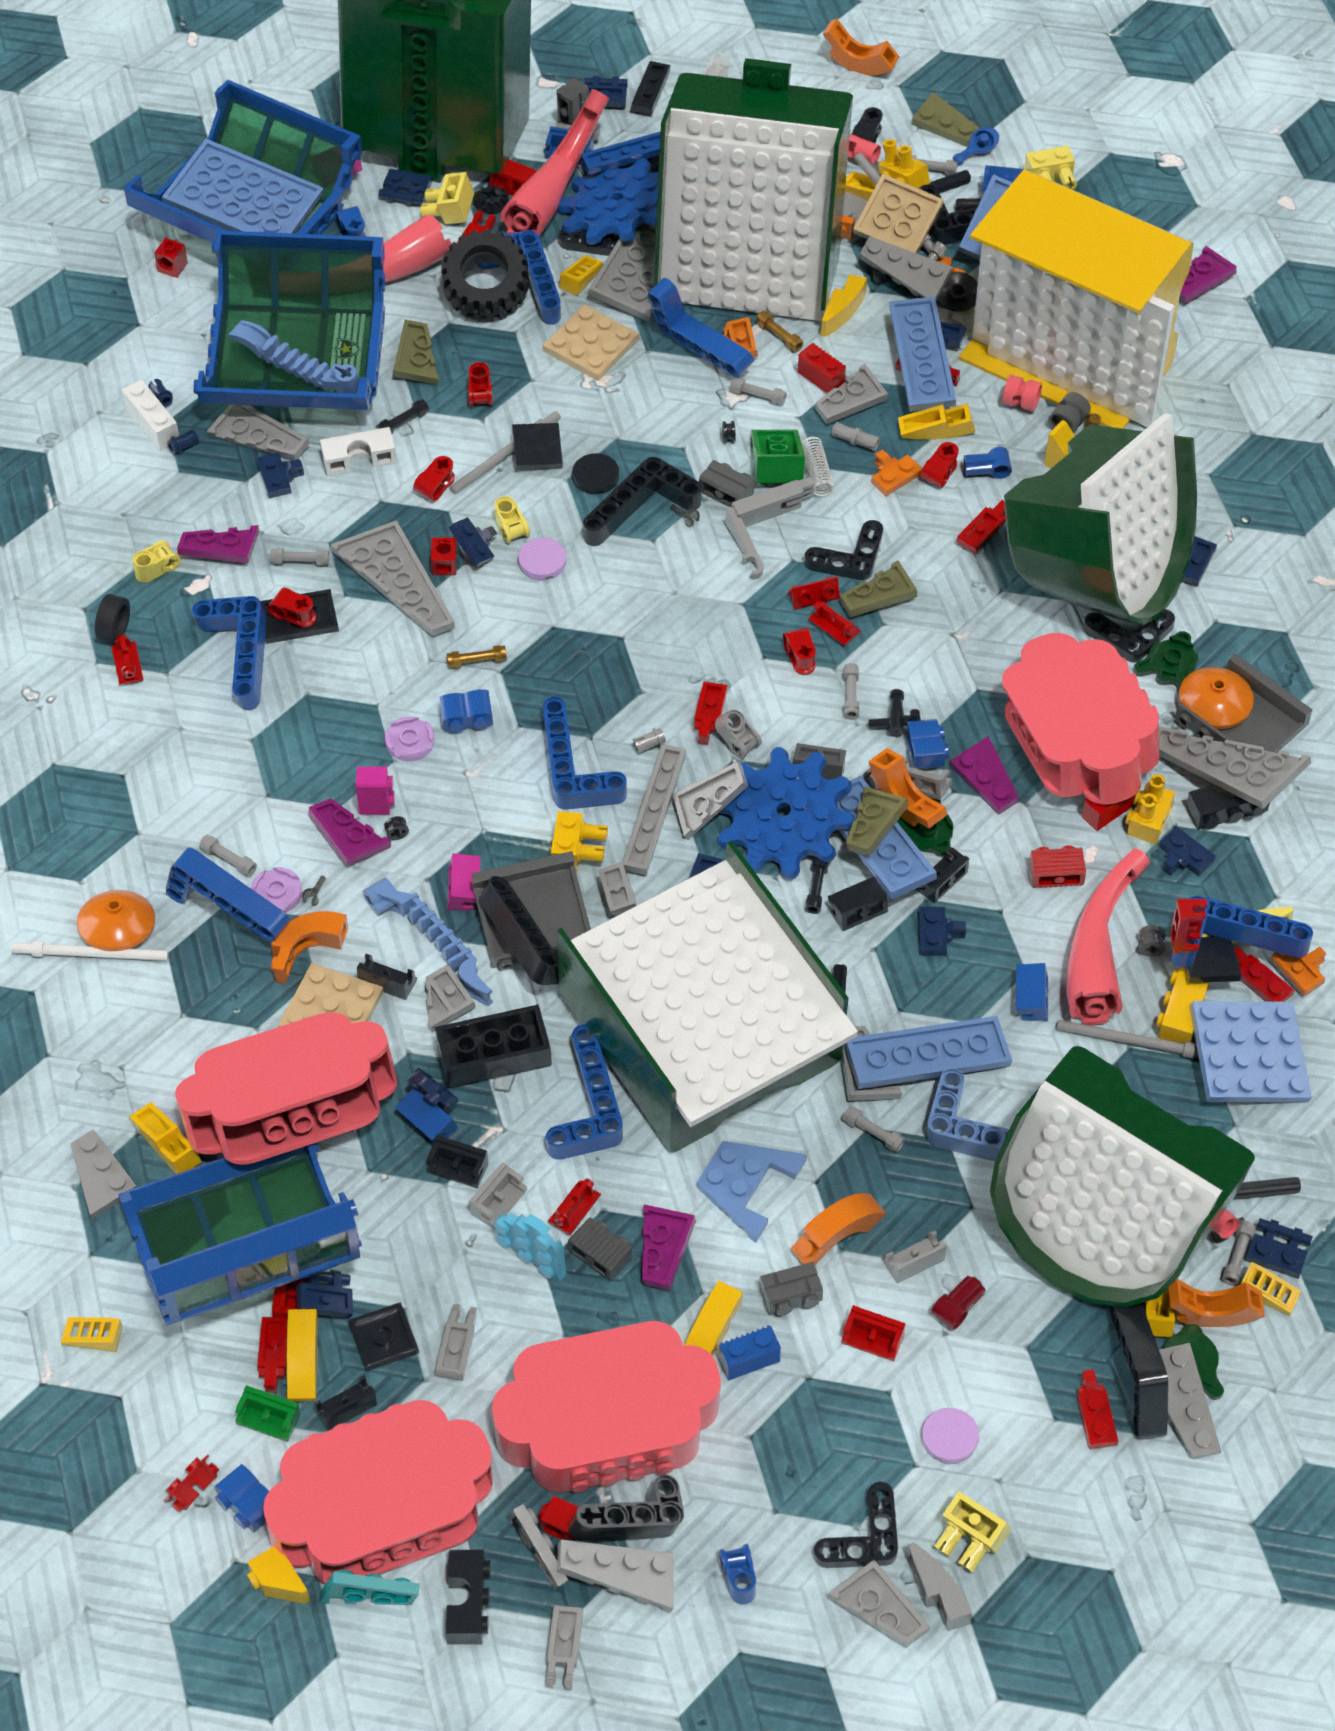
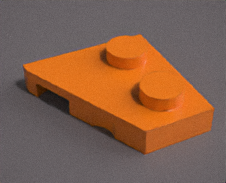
M745 317L727 322L724 328V336L747 349L753 357H757L758 353L750 318Z

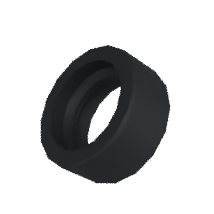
M107 594L102 599L95 619V635L98 639L115 643L117 637L125 633L130 617V603L127 598Z

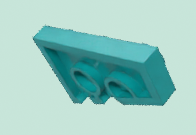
M349 1570L333 1571L320 1592L319 1604H329L330 1598L345 1599V1604H356V1602L371 1599V1602L376 1605H412L419 1595L420 1583H413L406 1578L384 1579L378 1574L363 1576L356 1575Z

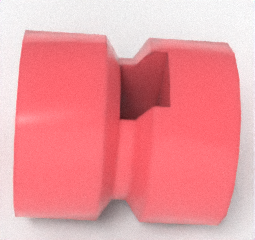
M1010 374L1004 388L1002 404L1013 407L1020 404L1021 409L1034 412L1040 399L1042 383L1030 379L1024 382L1023 377Z

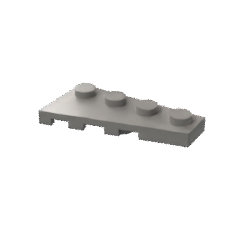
M1190 1343L1160 1349L1159 1351L1168 1375V1416L1174 1424L1177 1434L1192 1460L1220 1454V1444Z

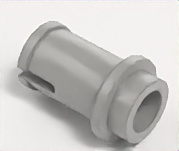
M653 728L652 732L633 738L632 741L639 754L655 746L661 747L666 742V738L661 728Z

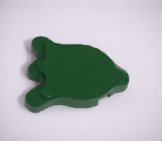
M1179 631L1175 635L1169 636V640L1161 642L1160 639L1157 640L1150 648L1149 655L1135 663V674L1144 676L1156 673L1158 674V683L1175 684L1180 689L1183 680L1195 671L1198 663V653L1196 654L1193 649L1194 645L1191 642V635L1188 632Z
M931 798L941 804V800ZM948 814L930 828L920 823L912 826L902 817L898 819V824L921 852L934 853L940 856L948 853L946 850L951 847L950 842L954 827L953 821Z
M1187 1324L1182 1331L1173 1335L1166 1342L1164 1348L1190 1343L1203 1390L1211 1399L1218 1400L1224 1394V1388L1217 1377V1367L1219 1364L1218 1350L1214 1343L1202 1332L1200 1326Z

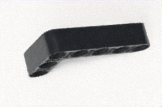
M925 184L919 187L920 190L941 198L935 186ZM943 203L928 232L932 242L936 243L938 241L943 245L961 242L978 207L948 213Z
M649 457L583 520L584 541L590 546L601 545L655 492L685 510H697L701 506V484L662 459Z
M499 876L491 877L479 897L481 905L529 978L539 985L559 984L558 949L551 947L510 883Z
M1142 1303L1129 1307L1110 1305L1111 1319L1134 1381V1429L1137 1439L1167 1436L1168 1375Z

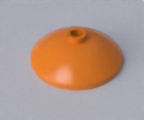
M1205 667L1190 673L1181 683L1178 695L1179 702L1216 729H1228L1241 724L1250 715L1254 703L1253 692L1247 681L1239 674L1220 667Z
M111 890L92 897L81 907L77 916V928L81 938L90 946L104 951H122L135 947L148 938L155 926V912L151 903L142 895L127 890Z

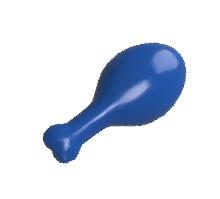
M991 127L976 130L970 138L968 147L961 153L955 154L952 159L958 162V165H962L964 160L972 155L985 154L992 151L998 144L999 133Z

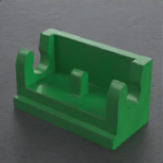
M247 1385L235 1410V1413L238 1414L235 1420L237 1425L286 1442L289 1441L301 1416L298 1403Z

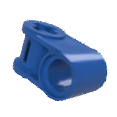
M358 206L335 212L337 225L344 236H366L363 231L365 229V222Z
M743 1544L742 1548L729 1551L720 1549L721 1567L724 1576H726L732 1600L738 1604L750 1603L756 1595V1576L749 1545ZM740 1583H746L749 1585V1587L746 1589H740L737 1587V1585Z

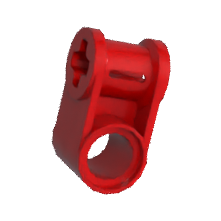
M483 362L473 363L469 367L468 390L470 407H473L474 404L488 403L489 406L493 405L489 367Z
M944 442L939 445L931 458L924 464L920 478L943 488L957 468L958 446L952 442Z
M447 456L435 458L414 481V491L433 502L437 501L455 480V475L452 471V459Z
M285 587L279 590L267 606L268 611L275 618L285 620L299 627H310L317 620L316 614L312 610V599L309 596L299 594Z
M803 628L784 632V647L795 672L800 675L813 673L816 666L814 661L816 648L812 642L809 629Z

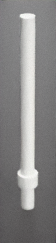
M44 941L12 943L11 945L12 953L32 954V957L63 955L168 961L169 958L168 950L126 949L122 951H104L91 946L45 944Z

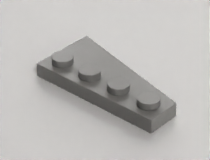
M870 236L860 253L861 260L882 274L886 273L897 284H903L917 297L935 296L937 301L952 273V266Z
M229 404L207 430L209 437L271 454L280 453V456L297 460L310 444L307 437L249 405Z
M560 1540L558 1543L557 1572L592 1585L594 1583L608 1587L609 1591L617 1594L622 1592L636 1598V1601L644 1604L648 1602L660 1606L661 1610L669 1613L673 1610V1553Z

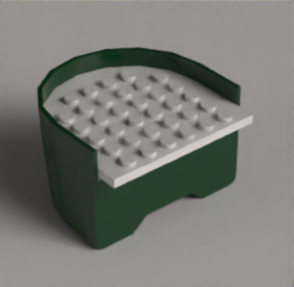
M1163 414L1144 431L1099 425L1088 426L1068 442L1069 454L1043 475L1023 479L1004 495L1007 537L1013 565L1027 585L1065 602L1112 618L1142 625L1163 614L1176 596L1189 565L1197 517L1194 438L1174 435L1173 415Z
M1074 1046L1016 1114L994 1163L990 1195L998 1225L1019 1257L1052 1286L1089 1303L1129 1307L1159 1298L1181 1275L1234 1199L1255 1160V1156L1251 1150L1212 1126L1187 1125L1132 1091L1120 1069L1086 1048Z

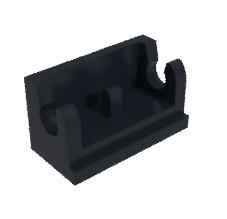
M952 847L946 850L948 853L933 867L937 872V879L915 889L934 904L968 873L970 858L962 855Z
M874 877L828 896V902L834 908L830 912L840 925L842 931L888 912L887 893Z
M367 953L365 954V964L359 962L357 966L358 979L382 986L384 993L403 1000H407L417 981L414 970L408 969L407 973L374 962L372 955Z
M436 1135L435 1142L427 1158V1161H430L427 1173L478 1189L489 1165L487 1150Z
M363 1375L359 1378L358 1384L323 1403L320 1400L315 1401L314 1411L325 1429L330 1431L335 1426L345 1423L376 1406L375 1390L372 1386H368L366 1377Z

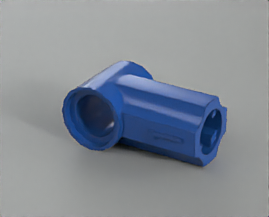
M995 447L985 454L964 455L963 457L964 474L966 476L991 474L994 478L1002 479L1012 473L1009 451L1004 447Z

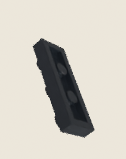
M649 61L632 101L631 111L649 115L653 114L670 74L669 64Z

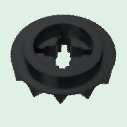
M488 184L486 188L480 186L479 191L474 192V205L483 212H498L503 210L509 202V194L506 193L505 188H499L498 184L494 187ZM491 195L495 196L489 199V201L487 200V197H491Z

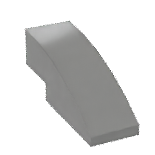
M914 1542L908 1544L907 1557L926 1607L939 1606L948 1631L970 1625L972 1612L954 1579L927 1551Z

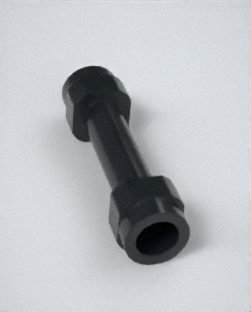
M424 399L417 400L412 403V408L393 419L380 421L376 425V429L390 427L391 434H393V429L415 416L418 418L424 416L429 412V406Z
M814 857L812 871L814 876L811 893L807 895L805 910L811 914H818L821 911L822 897L820 895L824 874L828 872L829 862H822L817 857Z

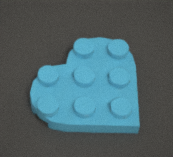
M502 1213L495 1220L494 1227L498 1232L496 1240L502 1247L506 1249L511 1247L517 1252L522 1261L528 1264L532 1262L547 1278L552 1277L560 1283L567 1275L562 1242L560 1239L556 1242L547 1233L551 1228L542 1220L532 1214L525 1218L523 1214L518 1217L512 1213L507 1217Z

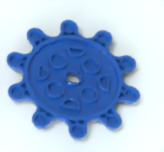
M641 158L629 168L619 169L616 167L602 171L595 178H584L581 176L574 178L572 189L578 193L569 198H562L557 209L559 213L572 214V216L563 221L562 230L567 232V234L581 229L587 230L585 239L590 245L599 243L608 234H617L623 242L633 240L636 236L635 229L642 224L656 226L659 171L649 173L650 163L645 158Z
M776 747L772 750L770 764L765 769L754 770L748 764L742 763L748 787L719 812L730 815L733 822L730 827L719 834L718 844L726 849L727 842L732 840L735 846H744L748 852L745 859L755 873L759 872L766 862H777L781 867L782 875L786 879H794L799 875L800 861L805 856L814 855L822 862H831L836 856V850L829 842L830 834L836 830H850L853 821L856 820L852 813L842 811L837 806L839 798L851 791V781L843 776L831 780L825 779L822 776V771L826 765V758L820 752L811 753L808 759L801 764H793L789 760L786 749ZM790 807L791 811L788 815H778V809Z

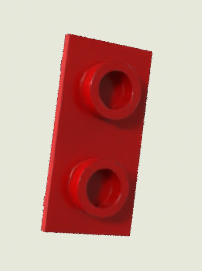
M838 576L827 577L824 580L800 586L794 585L791 589H788L790 599L793 598L794 610L815 605L817 601L828 602L840 599Z
M817 601L813 608L816 611L808 618V620L844 646L861 632V630L854 626L852 621L849 622L828 607L824 601Z
M121 634L115 641L116 645L111 646L119 685L143 681L136 642H130L126 635Z
M588 1178L584 1181H578L549 1218L548 1222L571 1235L601 1196V1193L593 1189V1181Z
M208 1454L201 1460L196 1457L185 1468L188 1472L186 1477L182 1481L176 1478L165 1490L169 1495L163 1501L166 1502L171 1498L174 1501L172 1507L180 1513L182 1510H187L200 1495L192 1488L194 1484L204 1491L218 1477L216 1473L219 1471V1468L212 1462L209 1465L205 1462L209 1457Z

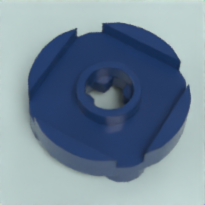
M417 1068L408 1079V1082L418 1090H422L425 1093L424 1096L433 1104H438L442 1109L450 1113L459 1102L458 1098L441 1083L432 1079L433 1077L427 1072Z

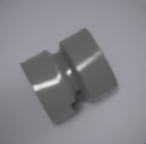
M1075 392L1067 393L1049 416L1050 426L1054 429L1064 420L1072 432L1075 433L1081 422L1091 412L1090 403L1081 394Z

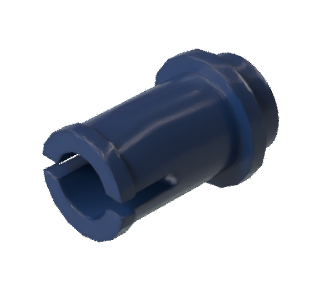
M154 379L157 386L151 381L148 384V388L164 407L169 406L173 401V394L164 387L160 379Z
M191 429L178 437H170L167 445L171 453L180 454L183 449L198 444L199 438L197 433Z

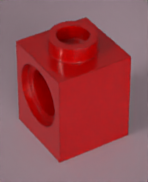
M164 238L154 252L157 271L178 278L188 264L186 248L183 243Z
M432 538L431 565L433 576L457 575L456 538Z
M553 1496L550 1503H545L539 1513L538 1519L541 1521V1532L559 1540L575 1541L576 1538L569 1532L568 1524L579 1506Z

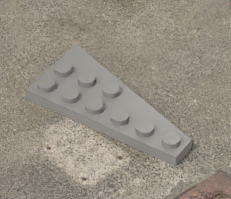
M642 224L635 229L636 236L633 240L628 242L618 240L589 287L588 295L649 322L651 305L647 294L653 289L656 226Z
M397 520L330 545L331 551L432 636L455 628L452 616Z
M1159 727V752L1161 757L1261 809L1265 808L1311 764V756L1307 755L1295 757L1290 756L1287 751L1279 750L1278 753L1265 751L1262 746L1231 740L1219 742L1214 741L1211 736L1204 735L1203 738L1189 736V733L1185 731Z

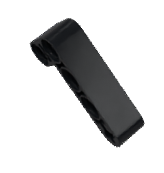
M663 1474L656 1478L646 1494L647 1502L583 1504L577 1509L568 1524L569 1532L577 1540L669 1537L676 1531L684 1518L679 1484L671 1475ZM659 1490L664 1491L666 1495H663ZM663 1516L668 1517L671 1522L667 1521ZM636 1517L642 1519L644 1523L639 1522ZM608 1518L613 1519L617 1524H613Z

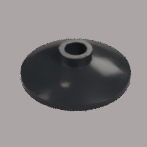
M952 272L937 300L942 306L952 311L969 310L976 305L978 282L967 273Z

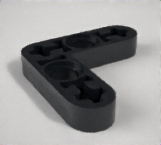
M562 230L559 233V245L561 248L604 256L610 255L620 239L617 234H608L599 243L588 245L585 243L587 230H577L571 234H567V232Z
M876 520L866 521L862 525L854 554L820 547L807 549L804 557L805 567L811 571L856 580L869 579L873 574L882 542L883 525ZM871 530L875 531L873 534V539L869 538V533L871 532ZM863 547H870L874 551L871 553H864L861 551V549ZM836 560L843 561L845 565L841 567H836L832 563ZM862 561L866 562L864 569L860 570Z
M1165 609L1160 617L1145 625H1141L1132 634L1103 614L1092 612L1086 615L1083 629L1093 639L1103 640L1113 645L1120 657H1124L1126 661L1135 663L1141 661L1150 652V648L1157 640L1160 639L1161 642L1172 631L1175 615L1170 610ZM1150 632L1155 635V638L1146 639L1142 634ZM1117 634L1121 639L1113 641L1108 638V635Z
M875 1482L868 1489L867 1504L870 1536L820 1539L814 1546L813 1554L817 1565L823 1568L865 1567L873 1560L879 1566H887L895 1562L898 1553L894 1492L889 1484ZM879 1491L885 1496L884 1509H878L879 1501L878 1497L875 1496ZM885 1517L890 1521L891 1526L888 1529L881 1530L875 1526V1520ZM881 1538H887V1549L890 1550L888 1556H883L882 1551H880L882 1545ZM856 1545L863 1549L864 1554L860 1558H853L848 1554L847 1550L851 1546ZM843 1546V1558H839V1547ZM823 1548H829V1552H831L830 1558H824Z

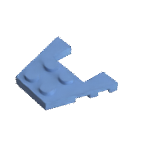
M723 1141L697 1181V1188L715 1206L726 1212L732 1218V1222L738 1228L741 1227L753 1242L757 1243L768 1225V1218L746 1208V1205L769 1168L796 1179L807 1161V1155Z

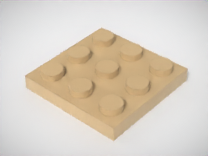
M882 174L853 228V233L866 239L870 236L918 253L943 206L944 200Z
M583 304L543 344V352L599 381L639 340V333Z
M311 963L278 1027L328 1012L343 1014L351 1023L369 1022L384 993L383 987Z

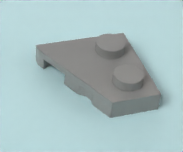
M448 964L426 976L429 1027L432 1032L435 1031V1027L445 1025L476 1007L474 1000Z

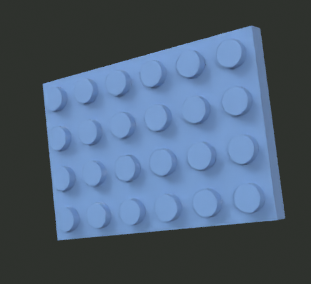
M205 139L164 193L162 202L227 231H266L270 233L295 234L323 196L324 188Z

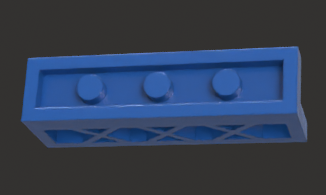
M660 132L582 153L581 173L583 177L629 165L641 158L648 159L658 156L660 153Z

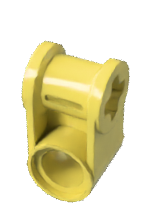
M508 496L498 498L494 505L495 521L504 541L510 543L511 539L523 535L525 537L530 536L528 523L525 517L522 516L514 499Z
M158 541L154 545L134 554L133 566L135 577L140 582H150L167 572L175 570L179 566L181 558L178 554L172 552L167 541Z

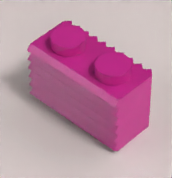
M386 766L357 767L356 791L359 814H390V807L395 806L393 776H388Z

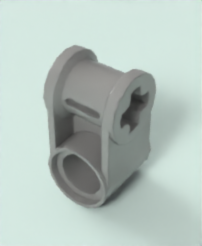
M730 710L716 719L715 728L728 744L732 753L739 759H744L748 751L762 744L758 732L752 728L739 710ZM727 718L732 721L733 728L728 725Z

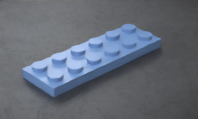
M935 296L889 302L909 411L925 410L942 404L944 407L956 406V397Z
M862 776L850 780L852 783L851 791L839 798L837 803L840 810L852 813L855 818L858 815L857 808L859 802H862L864 786L870 788ZM898 822L894 824L870 856L856 853L891 899L937 879L935 869ZM839 830L847 840L850 830Z
M997 1016L858 1036L844 1044L858 1089L940 1077L942 1072L949 1068H956L962 1073L1007 1067L1011 1066L1012 1058Z

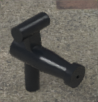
M893 689L890 691L891 705L889 718L869 719V729L889 728L890 735L901 736L904 733V725L907 726L909 721L921 720L918 709L911 710L910 715H904L902 702L904 700V692L900 689Z

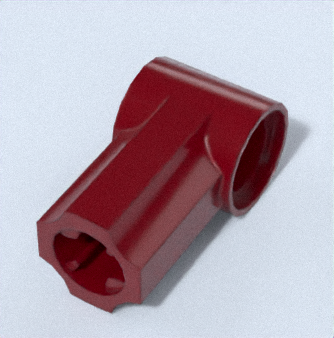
M967 1275L949 1295L945 1293L936 1301L931 1309V1314L951 1330H955L963 1323L968 1315V1311L985 1295L986 1289L976 1277Z

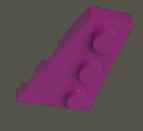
M1205 246L1202 249V254L1199 257H1195L1192 261L1179 299L1184 303L1189 302L1237 273V266Z
M252 525L249 530L238 531L237 527L228 528V532L215 533L212 529L183 532L177 546V554L248 563L259 534V525Z
M989 736L950 760V767L998 815L1018 803V795Z
M330 798L309 807L308 814L346 866L391 848V841L389 839L378 836L374 833V829L368 824L364 826L354 818V814Z
M644 1204L642 1280L646 1286L670 1291L694 1229L696 1218L692 1214Z

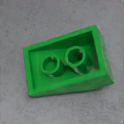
M798 429L751 430L756 483L762 485L786 484L804 479L805 455Z

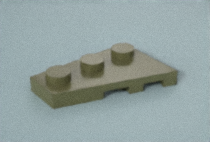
M934 92L931 93L912 117V125L965 147H968L972 134L980 129Z
M404 320L393 376L438 385L439 377L438 373H436V363L432 354V344L426 323Z
M897 560L892 563V568L885 572L879 571L875 574L874 579L869 582H861L840 595L841 604L849 617H853L917 597V589Z
M864 786L862 802H859L857 808L858 815L852 823L846 845L848 850L870 856L908 808V799Z

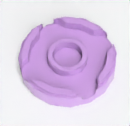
M535 538L521 547L518 554L522 572L528 577L537 580H546V577L552 576L554 578L558 576L566 565L565 549L554 539Z
M402 717L395 720L390 725L391 727L388 731L386 730V748L390 755L398 760L407 762L422 759L432 751L435 744L434 730L431 725L426 721L419 720L418 717Z
M275 867L273 870L260 872L254 878L251 889L285 913L294 909L300 903L303 895L302 884L297 874L282 867Z
M942 1408L933 1412L926 1419L922 1429V1442L927 1453L932 1457L934 1456L940 1459V1462L946 1464H956L969 1459L976 1450L979 1442V1430L974 1419L965 1411L957 1408Z

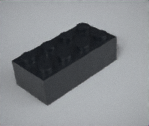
M539 1004L435 1027L436 1043L448 1088L552 1065L551 1047Z

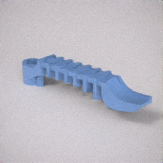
M241 320L228 334L229 338L245 345L258 358L266 360L268 364L272 363L277 368L281 367L285 369V372H291L295 374V377H301L305 382H311L315 387L323 388L325 392L334 389L340 393H357L358 375L355 367L350 364H334L329 369L328 363L319 364L317 358L310 360L309 355L306 353L300 356L298 349L295 348L291 351L288 343L280 344L277 335L271 337L263 327L248 321Z
M383 878L362 891L370 908L378 914L385 910H390L401 914L402 917L408 915L412 924H417L422 934L426 933L432 943L435 942L436 947L442 952L443 958L453 972L459 971L460 982L469 995L486 1006L493 1003L490 996L492 990L477 975V958L472 955L471 949L469 947L466 948L460 938L457 939L454 935L453 930L448 929L445 926V922L437 918L434 910L430 911L428 909L427 903L425 901L422 902L416 892L410 894L397 891L387 878Z

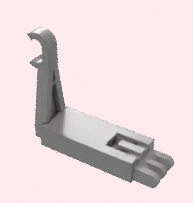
M808 477L780 485L732 502V507L727 508L725 523L744 553L742 563L754 562L758 569L752 570L750 579L760 578L763 574L764 565L746 527L801 508L802 500L812 496L813 478Z

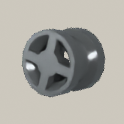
M1157 925L1141 928L1139 932V938L1142 940L1139 945L1140 952L1149 957L1162 955L1166 950V944L1163 942L1166 936L1165 930Z

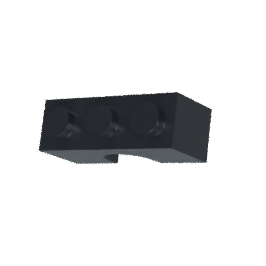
M1212 785L1190 791L1186 808L1197 830L1214 828L1218 824L1229 821L1236 822L1241 818L1251 815H1261L1268 811L1270 803L1261 809L1234 795V798H1223L1216 793Z
M449 1550V1589H463L470 1596L463 1604L447 1605L445 1632L447 1644L483 1645V1634H488L489 1616H484V1606H489L490 1589L485 1588V1578H490L491 1561L485 1560L484 1550Z

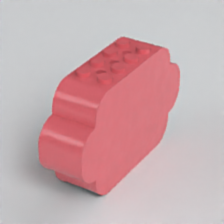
M1049 633L1028 641L1021 650V661L1005 670L1002 676V684L1008 695V703L1005 707L1006 721L1049 792L1061 797H1073L1083 794L1094 803L1114 804L1133 797L1140 790L1142 784L1141 774L1152 770L1158 764L1160 758L1159 713L1157 708L1149 703L1146 691L1144 689L1141 690L1136 675L1130 673L1126 659L1120 657L1113 645L1097 639L1077 642L1075 638L1067 634Z
M328 1012L227 1043L204 1052L195 1062L194 1070L196 1074L187 1077L177 1086L175 1097L187 1139L194 1151L201 1154H217L222 1152L225 1159L231 1163L251 1164L370 1124L380 1113L379 1101L394 1092L398 1081L388 1038L384 1029L379 1024L368 1021L351 1023L343 1014Z
M648 1321L535 1344L524 1349L514 1363V1381L501 1387L492 1403L495 1442L499 1454L506 1462L517 1467H531L535 1481L548 1491L557 1493L568 1491L583 1492L592 1486H611L620 1480H639L644 1478L645 1475L653 1473L660 1475L668 1474L673 1469L689 1464L698 1453L700 1431L709 1427L717 1418L720 1404L721 1378L717 1363L708 1351L697 1346H683L679 1334L673 1327L660 1321Z
M415 1400L405 1404H394L380 1413L366 1414L358 1421L349 1424H339L332 1430L321 1434H311L305 1440L289 1447L280 1463L282 1482L275 1485L268 1492L264 1501V1515L271 1546H274L281 1554L284 1552L293 1567L304 1568L311 1566L315 1577L321 1583L326 1584L333 1571L337 1572L339 1570H349L356 1575L363 1576L367 1574L381 1575L461 1545L473 1536L478 1526L477 1504L489 1495L493 1485L491 1448L485 1433L478 1425L463 1419L448 1421L444 1411L435 1403L426 1400Z

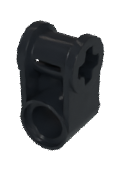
M876 107L867 108L858 124L855 125L852 135L876 143L882 131L880 124L883 118L882 111Z

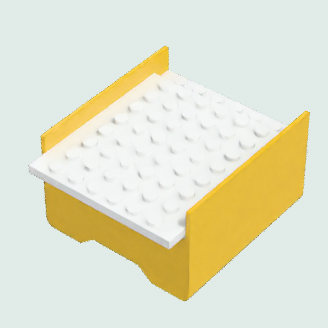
M1024 169L970 234V238L982 243L973 337L958 356V360L1006 382L1010 374L1023 377L1024 382H1027L1029 379L1041 382L1042 391L1040 397L1056 405H1059L1067 393L1075 392L1081 394L1090 403L1091 412L1089 414L1095 413L1101 417V426L1125 429L1128 423L1133 420L1149 427L1156 419L1162 378L1170 369L1175 357L1178 333L1174 331L1180 292L1190 270L1194 243Z

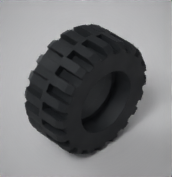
M483 229L481 233H477V230L470 231V235L467 237L465 234L458 237L459 242H453L449 246V251L445 252L443 257L444 263L441 264L443 290H445V296L451 302L452 307L456 311L461 309V315L467 318L472 315L474 320L481 321V318H487V321H494V317L497 316L502 319L507 317L506 312L510 311L513 313L517 310V303H523L529 288L528 261L526 255L523 254L522 247L519 244L515 245V240L512 237L507 236L505 238L503 232L500 231L491 233L490 229ZM482 262L495 263L507 272V276L499 285L488 289L476 288L464 279V275L469 268Z

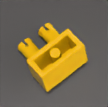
M887 139L882 143L885 160L878 164L880 177L882 174H885L918 189L922 185L930 184L927 164L913 158L910 146L903 145L897 149V141L894 139Z
M1153 775L1150 782L1146 783L1144 790L1137 792L1134 800L1136 808L1135 810H1129L1125 824L1129 825L1127 835L1155 845L1171 812L1176 793L1164 788L1165 778L1162 775Z
M558 811L551 856L573 851L576 873L581 860L603 863L605 846L584 845L582 841L584 839L607 841L608 825L587 824L583 821V813Z

